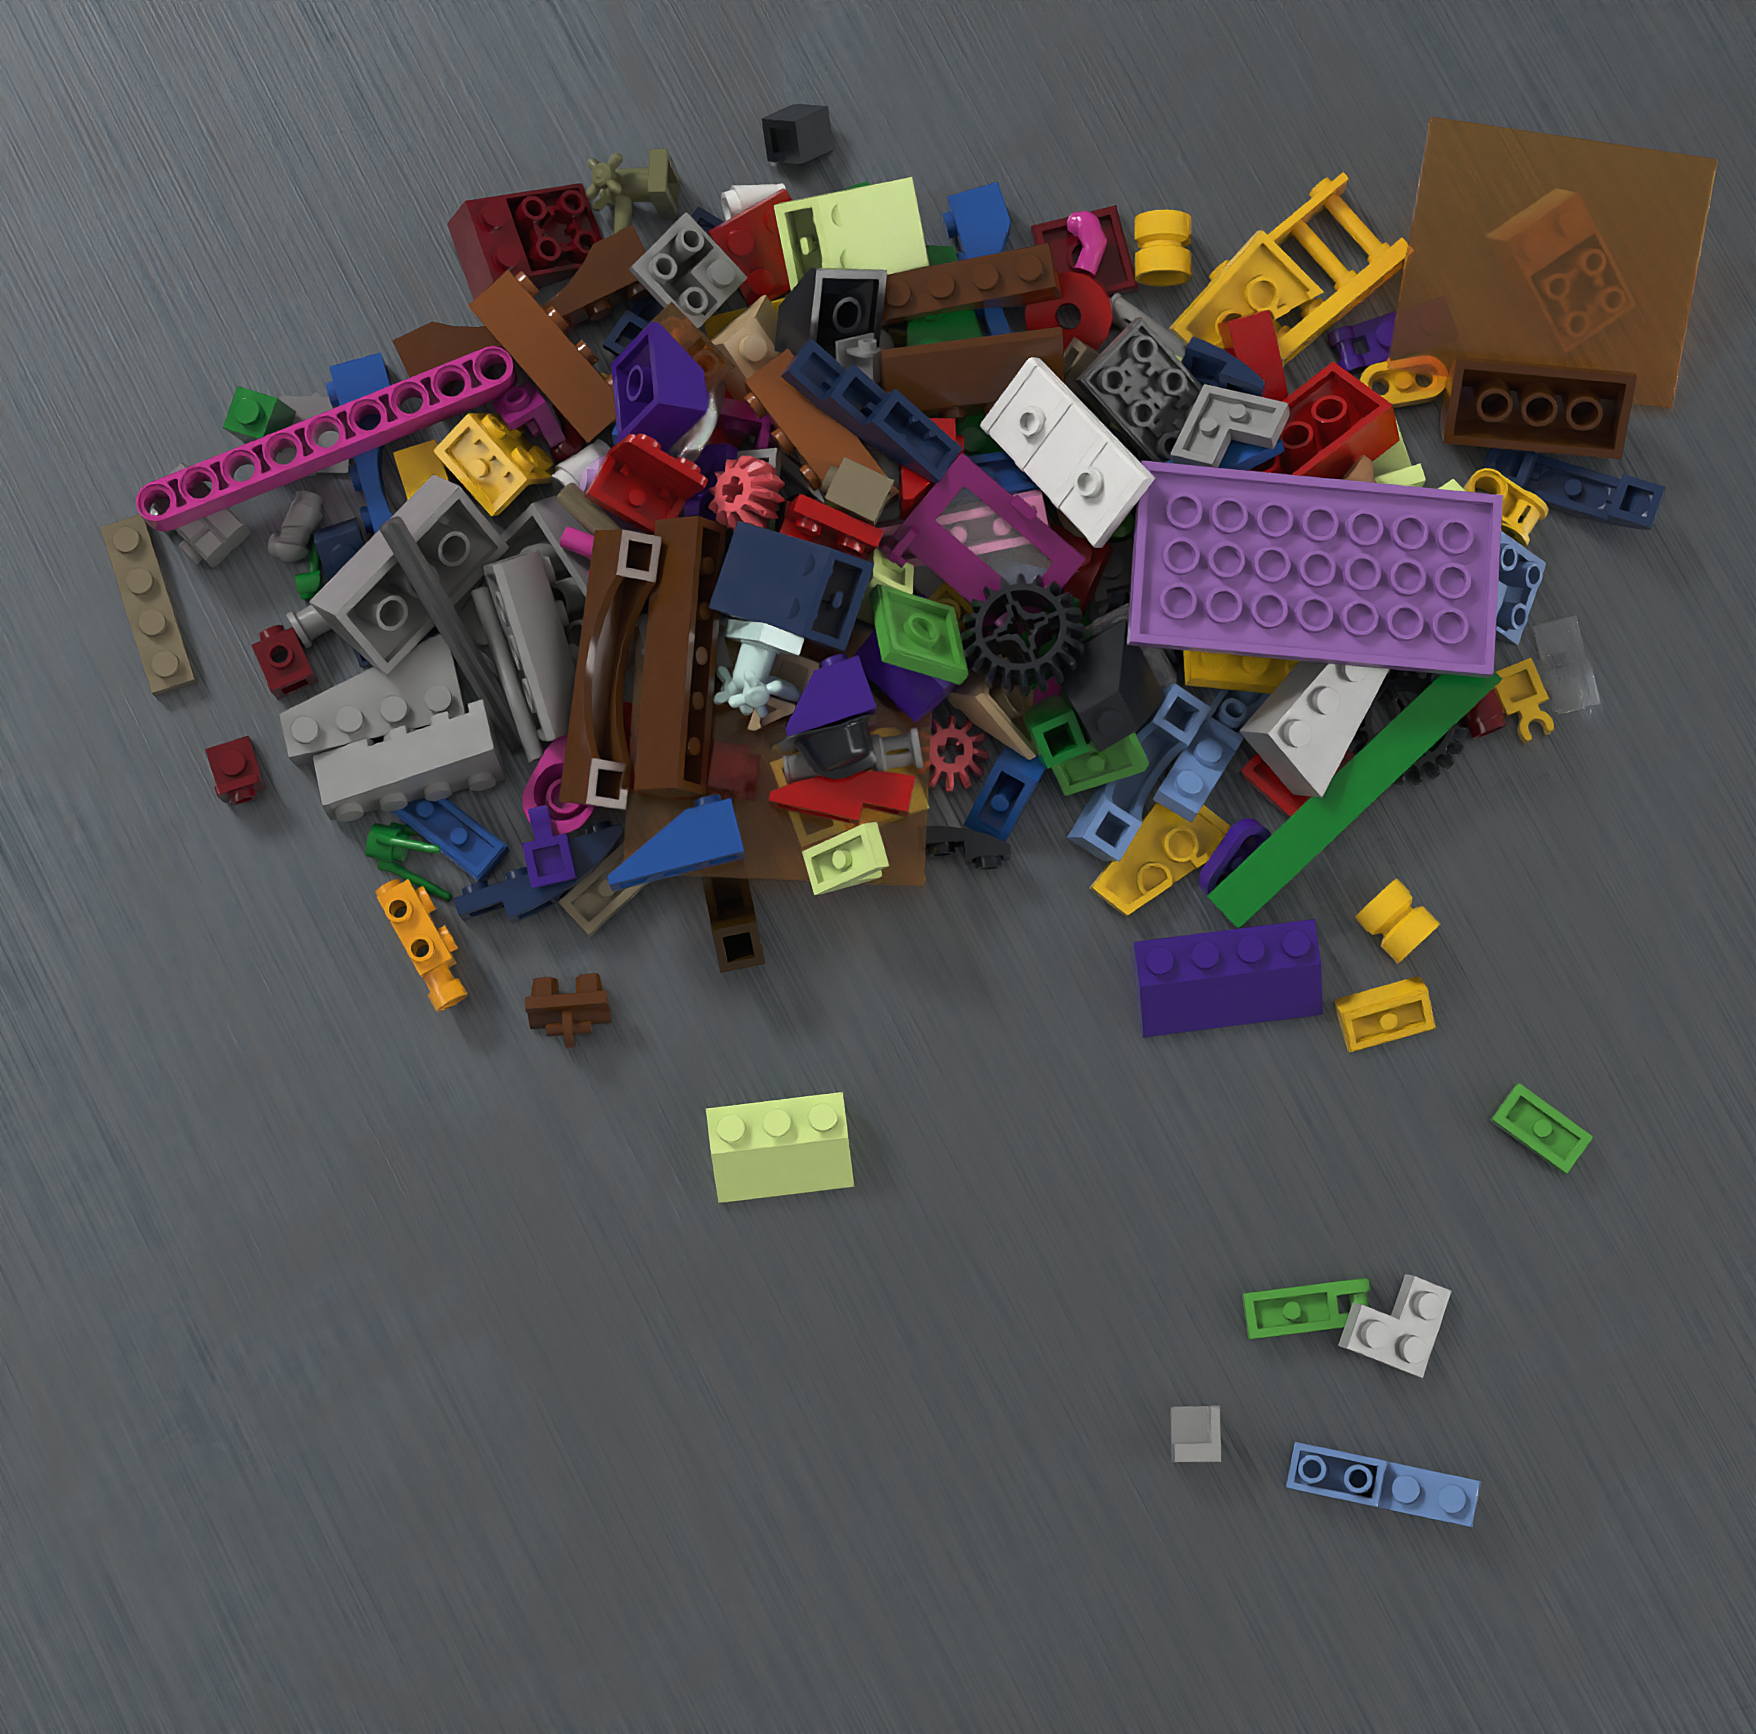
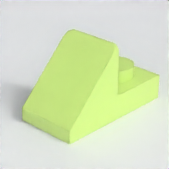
M877 822L864 823L802 851L814 895H821L878 879L882 876L881 870L889 867Z

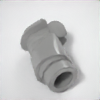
M309 491L296 492L295 500H293L281 526L283 528L282 533H275L268 540L267 548L273 557L279 558L283 562H295L307 556L309 551L306 547L311 537L310 535L314 534L323 517L321 513L323 498L320 495Z

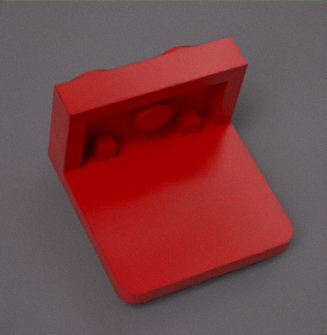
M629 434L608 450L584 497L646 534L654 535L655 520L678 518L686 501L702 491L708 479L700 474L701 469L692 461L682 457L675 459L661 451L662 446L655 439L645 434H637V436Z

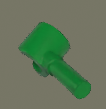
M314 536L312 537L310 560L308 563L309 572L295 574L296 588L302 600L313 598L324 587L320 571L321 559L315 546Z

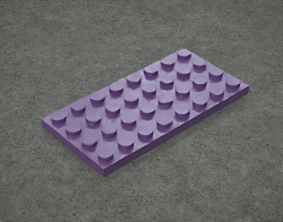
M1152 461L1140 462L1155 477V480L1136 503L1127 645L1490 678L1494 674L1503 495Z

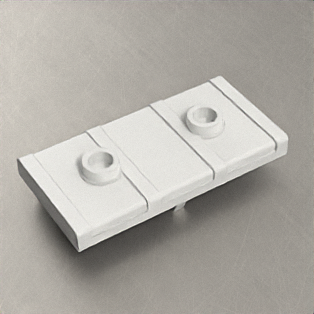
M1031 357L1026 361L980 424V427L986 434H989L1014 460L1020 470L1025 472L1049 497L1055 507L1060 509L1084 534L1094 548H1102L1155 480V477L1040 358Z

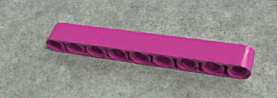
M485 347L152 481L143 486L137 493V510L153 529L162 532L174 530L500 398L509 389L516 386L517 373L513 360L509 353L501 347ZM493 364H501L507 367L505 374L499 379L491 380L484 377L485 370ZM456 380L465 384L463 391L457 396L449 397L442 394L444 386L450 381ZM416 397L423 400L422 406L417 412L408 414L401 411V405L408 398ZM376 414L381 417L379 425L373 430L366 431L359 428L360 421L366 415ZM335 431L339 433L337 442L331 447L324 448L317 445L318 438L324 432ZM284 448L296 449L297 454L292 462L284 465L276 463L275 460L279 451ZM249 464L255 467L254 474L250 479L242 482L234 480L235 471L240 466ZM204 481L212 483L213 486L209 495L200 499L192 497L193 489L198 483ZM161 498L170 499L169 509L164 514L158 516L150 514L151 506L156 500Z

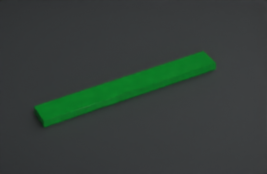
M1495 671L1490 678L1441 674L1332 777L1322 798L1311 797L1206 898L1236 929L1241 928L1502 681V678Z

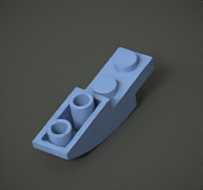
M1221 689L1191 743L1182 751L1153 800L1192 823L1243 742L1244 736L1239 730L1271 694Z
M1295 1442L1286 1488L1473 1528L1481 1481Z

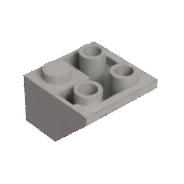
M687 212L628 269L690 336L748 278Z

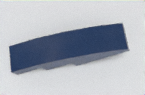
M813 339L803 344L781 374L785 381L846 429L891 459L935 484L940 482L963 449L896 388L887 394L854 363L845 369Z

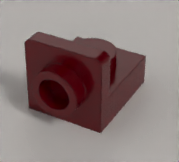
M249 736L205 749L216 783L214 789L221 801H230L231 805L244 804L256 799V792L267 789L252 740Z

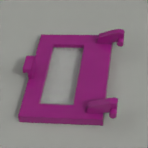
M963 453L960 454L940 482L933 486L892 535L899 542L896 547L892 549L885 544L880 550L892 563H896L900 568L907 562L900 555L905 549L909 550L970 603L972 599L986 601L983 594L985 586L992 588L995 592L1000 590L999 580L1001 576L1006 578L1009 585L1016 584V578L1019 573L1025 576L1027 584H1031L1033 579L1039 574L1043 577L1044 588L1054 581L1062 588L1086 560L1080 552L1036 516L1038 511L1018 494L1015 497ZM1022 607L1027 613L1035 614L1042 612V609ZM1004 613L995 621L998 627L1003 626L1007 621L1008 613ZM1017 621L1016 624L1019 631L1017 634L1021 636L1024 631L1020 622Z

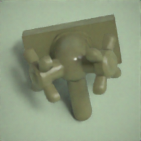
M649 149V167L616 169L623 160V156L619 153L612 154L608 163H599L594 158H590L587 161V166L593 170L591 175L593 184L587 189L586 197L594 200L600 192V199L593 203L592 208L595 211H601L606 205L615 207L614 234L632 226V202L652 203L661 220L679 219L680 176L668 149Z

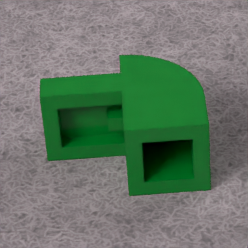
M1053 694L1035 704L1025 714L1024 722L1040 762L1047 769L1089 751L1075 713L1065 703L1063 697Z

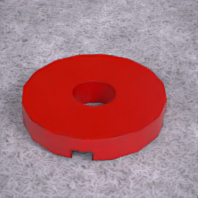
M1074 271L1059 272L1062 298L1026 305L1024 312L1026 330L1032 331L1061 327L1063 353L1074 337H1077L1093 349L1098 350L1111 332L1113 321L1112 300L1104 286L1090 275ZM1071 303L1079 308L1081 320L1077 327L1066 328L1061 325L1057 315L1061 305Z

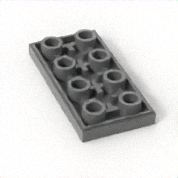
M1142 317L1135 318L1075 380L1146 461L1162 463L1171 460L1170 453L1203 387Z

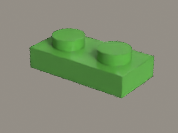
M1134 732L1101 752H1098L1086 742L1089 751L1055 765L1052 769L1064 795L1067 796L1145 772L1149 762Z
M1520 1083L1515 1084L1490 1119L1493 1124L1564 1175L1570 1171L1593 1138L1592 1135Z

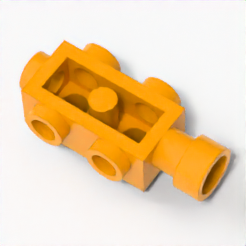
M394 879L380 886L375 891L377 899L419 975L430 990L427 996L435 1011L441 1012L468 996L465 987L459 978L454 979L449 970L451 966L457 964L451 952L458 949V946L446 925L437 928L429 913L436 910V907L425 887L421 886L415 889L409 879L402 883L399 879ZM407 908L406 914L397 918L398 912ZM429 947L428 953L423 957H419V952L423 948Z

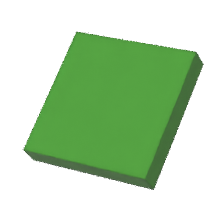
M876 584L869 593L882 662L961 685L969 673L955 608Z

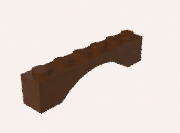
M632 225L594 243L583 265L570 282L551 300L541 305L545 310L552 305L570 325L564 330L566 335L574 330V325L588 318L590 321H596L608 316L614 311L613 306L628 299L631 302L639 301L651 294L628 270L646 252L634 226ZM433 321L392 340L409 378L485 347L496 346L506 350L486 326H451ZM494 365L489 366L485 370L484 375L489 373L494 368ZM457 381L447 383L443 388L442 394L452 390L454 387L453 383Z
M1046 243L889 274L886 279L881 327L955 311L995 307H1020L1061 299L1062 293L1055 254L1050 244Z
M624 529L595 530L559 802L626 810L631 761L626 745L623 724L625 670L637 621L645 601L656 583L662 537Z

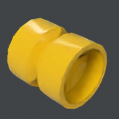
M1152 210L1135 216L1134 240L1138 242V247L1141 248L1140 251L1135 253V280L1138 283L1146 286L1169 287L1185 284L1192 279V253L1185 248L1191 244L1192 236L1191 216L1188 213L1177 210Z
M1398 878L1393 880L1354 917L1367 933L1370 932L1372 935L1381 933L1384 936L1380 946L1397 964L1441 924L1424 906L1415 907L1414 909L1411 907L1413 898L1410 895L1411 892Z

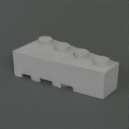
M441 633L417 644L387 676L382 674L376 667H372L280 713L279 716L288 758L296 767L314 763V755L365 738L373 740L375 744L383 742V737L389 733V730L404 725L417 730L427 727L431 724V716L446 711L451 714V718L469 712L457 660Z
M1299 661L1239 732L1292 794L1322 798L1389 669Z
M481 699L469 703V713L451 718V714L448 711L431 716V724L418 730L408 728L405 725L389 730V733L383 737V742L377 744L373 740L365 738L314 755L313 761L321 802L330 821L335 819L341 822L354 821L361 818L365 812L378 809L396 811L405 808L408 802L423 798L428 801H437L450 797L452 792L468 788L473 791H482L492 788L498 781L506 780L496 731L484 700Z

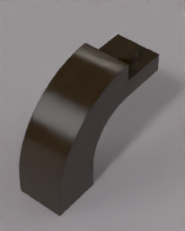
M744 859L701 869L700 873L720 973L766 964Z

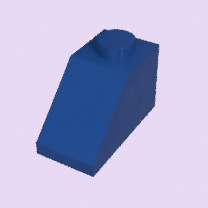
M1006 745L997 758L964 825L974 831L1006 842L1047 770L1040 762L1038 755L1028 760Z

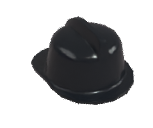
M870 713L840 725L798 733L774 742L770 745V748L773 751L798 749L815 773L824 778L836 780L848 778L871 768L876 763V755L868 724L877 716L875 713Z

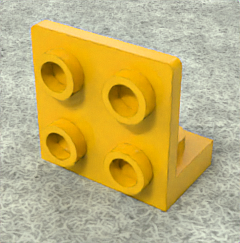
M468 413L433 450L491 516H499L528 485L551 483V476L555 473L551 467L554 464L551 457L543 449L536 445L532 446L522 435L524 433L522 425L514 430H510L497 413Z

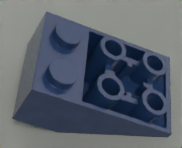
M737 521L708 608L743 621L766 623L803 637V642L835 653H841L846 650L875 563L823 545Z

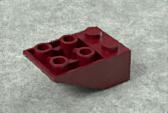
M582 183L464 201L447 223L473 300L509 269L515 276L523 271L538 289L572 278L583 265L592 245L602 240Z

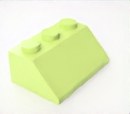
M843 1092L706 1109L718 1203L854 1187Z

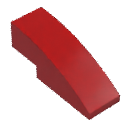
M1270 310L1253 312L1219 323L1218 328L1225 351L1246 364L1265 382L1263 397L1277 401L1285 399L1288 396L1286 380Z
M861 771L848 778L838 780L817 776L770 791L768 801L770 807L857 826L860 824L863 808L908 818L916 776L883 771Z

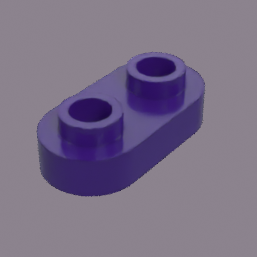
M1247 818L1236 822L1228 830L1199 875L1201 891L1208 896L1271 836L1270 831L1255 819Z

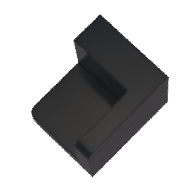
M792 104L761 119L768 162L803 164L833 149L828 106Z

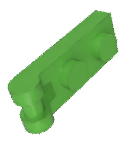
M1361 1278L1243 1293L1242 1300L1248 1340L1344 1328L1349 1313L1339 1314L1337 1296L1349 1295L1350 1308L1352 1303L1369 1307L1367 1292H1371L1370 1279Z

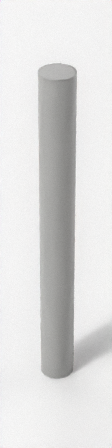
M482 587L476 589L471 594L529 763L538 761L543 756L544 750L538 737L489 588Z

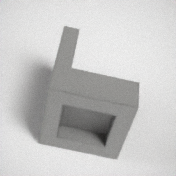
M1220 1405L1172 1407L1170 1409L1171 1462H1221Z

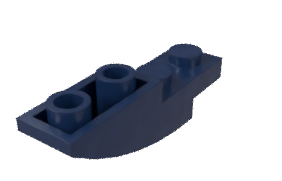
M611 821L599 822L585 829L586 835L569 840L578 879L532 889L527 867L518 868L505 874L506 881L491 886L488 885L487 881H481L464 887L462 889L463 895L453 898L459 916L463 921H467L505 908L507 917L513 924L557 904L626 840L621 823L612 826Z

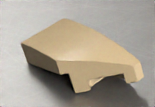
M780 653V655L776 656L770 674L794 683L802 696L814 670L821 668L822 661L802 653L799 656ZM770 694V698L765 704L768 710L767 717L760 718L757 715L756 708H754L747 729L755 731L777 719L792 714L798 703Z

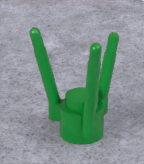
M391 822L389 826L374 823L366 842V857L378 860V869L392 872L405 880L409 879L412 884L418 887L424 886L427 892L445 901H450L452 899L451 893L396 863L397 860L405 861L409 849L438 854L441 851L440 847L426 842L411 840L410 836L419 835L407 825Z

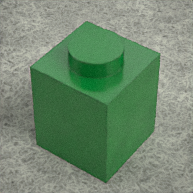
M237 386L223 429L241 441L249 443L291 426L296 411L276 397Z

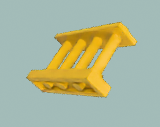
M1344 172L1333 181L1329 177L1320 181L1310 191L1309 196L1311 199L1268 234L1278 246L1293 235L1336 283L1333 287L1336 292L1326 301L1319 297L1298 305L1302 310L1300 316L1303 320L1292 329L1287 325L1282 327L1276 319L1272 320L1283 367L1406 266L1414 251L1403 237L1392 246L1387 242L1382 244L1340 196L1345 192L1349 177ZM1325 208L1369 255L1367 261L1370 264L1358 274L1354 270L1348 271L1307 225L1310 220ZM1229 260L1221 263L1209 275L1211 281L1228 264Z

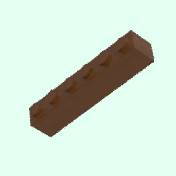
M700 516L655 520L654 536L662 538L656 583L649 594L641 707L638 721L637 757L634 769V790L662 798L706 796L720 612L708 607L724 562L727 526Z

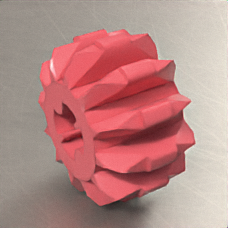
M742 455L739 460L727 459L725 472H715L718 479L716 486L708 489L715 498L711 501L708 508L717 514V522L734 531L737 521L767 529L768 519H779L775 509L777 504L786 501L778 494L785 482L779 476H776L777 469L773 465L762 460L760 461V459L753 456Z
M953 715L948 716L946 729H942L939 721L936 719L932 720L931 731L934 736L924 731L918 732L919 742L926 747H920L922 760L925 761H923V768L916 769V773L920 776L932 771L933 773L928 780V786L932 789L938 785L940 779L946 780V793L953 792L954 780L956 779L959 780L965 790L969 789L971 781L967 772L981 778L984 774V769L976 762H983L989 758L987 750L976 748L985 741L984 734L977 733L968 737L973 723L967 720L963 723L960 730L955 729L956 718ZM953 745L956 746L955 752L961 751L963 755L956 756L955 763L950 764L945 763V756L939 757L938 753H945L946 746Z

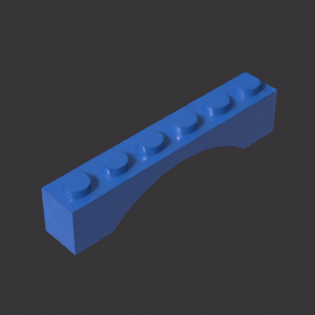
M998 182L947 196V212L941 213V218L947 238H956L960 253L956 254L958 261L1004 252L1010 237L1011 220ZM1002 307L974 309L977 320L982 319L986 335L982 337L1012 333Z
M381 352L329 366L333 381L325 383L333 409L392 385L388 368ZM376 414L366 415L360 421L359 428L366 431L373 430L379 425L381 417ZM384 445L355 456V464L348 466L355 492L363 490L367 506L360 507V513L366 533H376L380 526L393 516L386 498L382 475Z

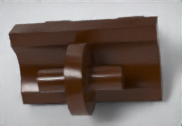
M597 973L580 974L577 976L576 993L559 994V984L556 978H535L533 980L531 996L525 997V1010L528 1014L530 1029L546 1028L547 1037L564 1036L566 1048L576 1047V1034L592 1033V1024L612 1023L607 990H603L600 976Z

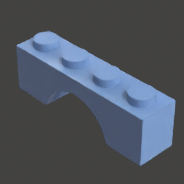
M1175 683L1160 685L1166 698L1141 728L1135 732L1149 762L1145 772L1097 786L1067 836L1068 839L1102 861L1119 862L1142 825L1143 807L1153 786L1170 762L1189 746L1211 709L1210 706Z

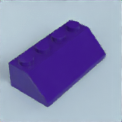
M1315 919L1133 942L1130 948L1142 1038L1323 1014L1322 968Z

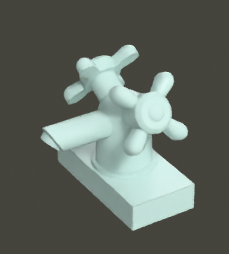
M728 619L723 636L740 642L742 645L733 671V678L726 667L719 666L716 669V675L723 684L721 685V692L714 696L713 702L716 705H721L726 701L733 708L739 707L744 715H750L753 712V708H756L757 715L760 718H765L768 715L765 704L768 702L770 694L798 703L801 693L796 685L773 676L770 672L776 656L780 655V653L799 656L804 638L766 623Z

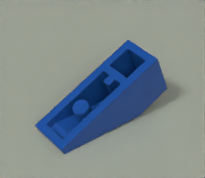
M710 795L695 800V807L684 810L607 876L612 892L746 858L731 798L722 800L721 795Z

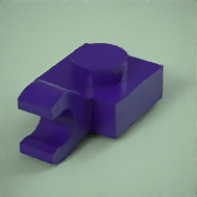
M728 443L692 446L690 461L701 469L700 474L705 476L708 482L702 491L686 501L685 516H700L708 520H716L717 514L708 508L715 496L708 489L716 486L718 479L715 472H725L727 459H737L738 448Z
M543 805L528 809L535 840L521 844L531 888L535 889L578 879L568 834L554 836L549 807Z

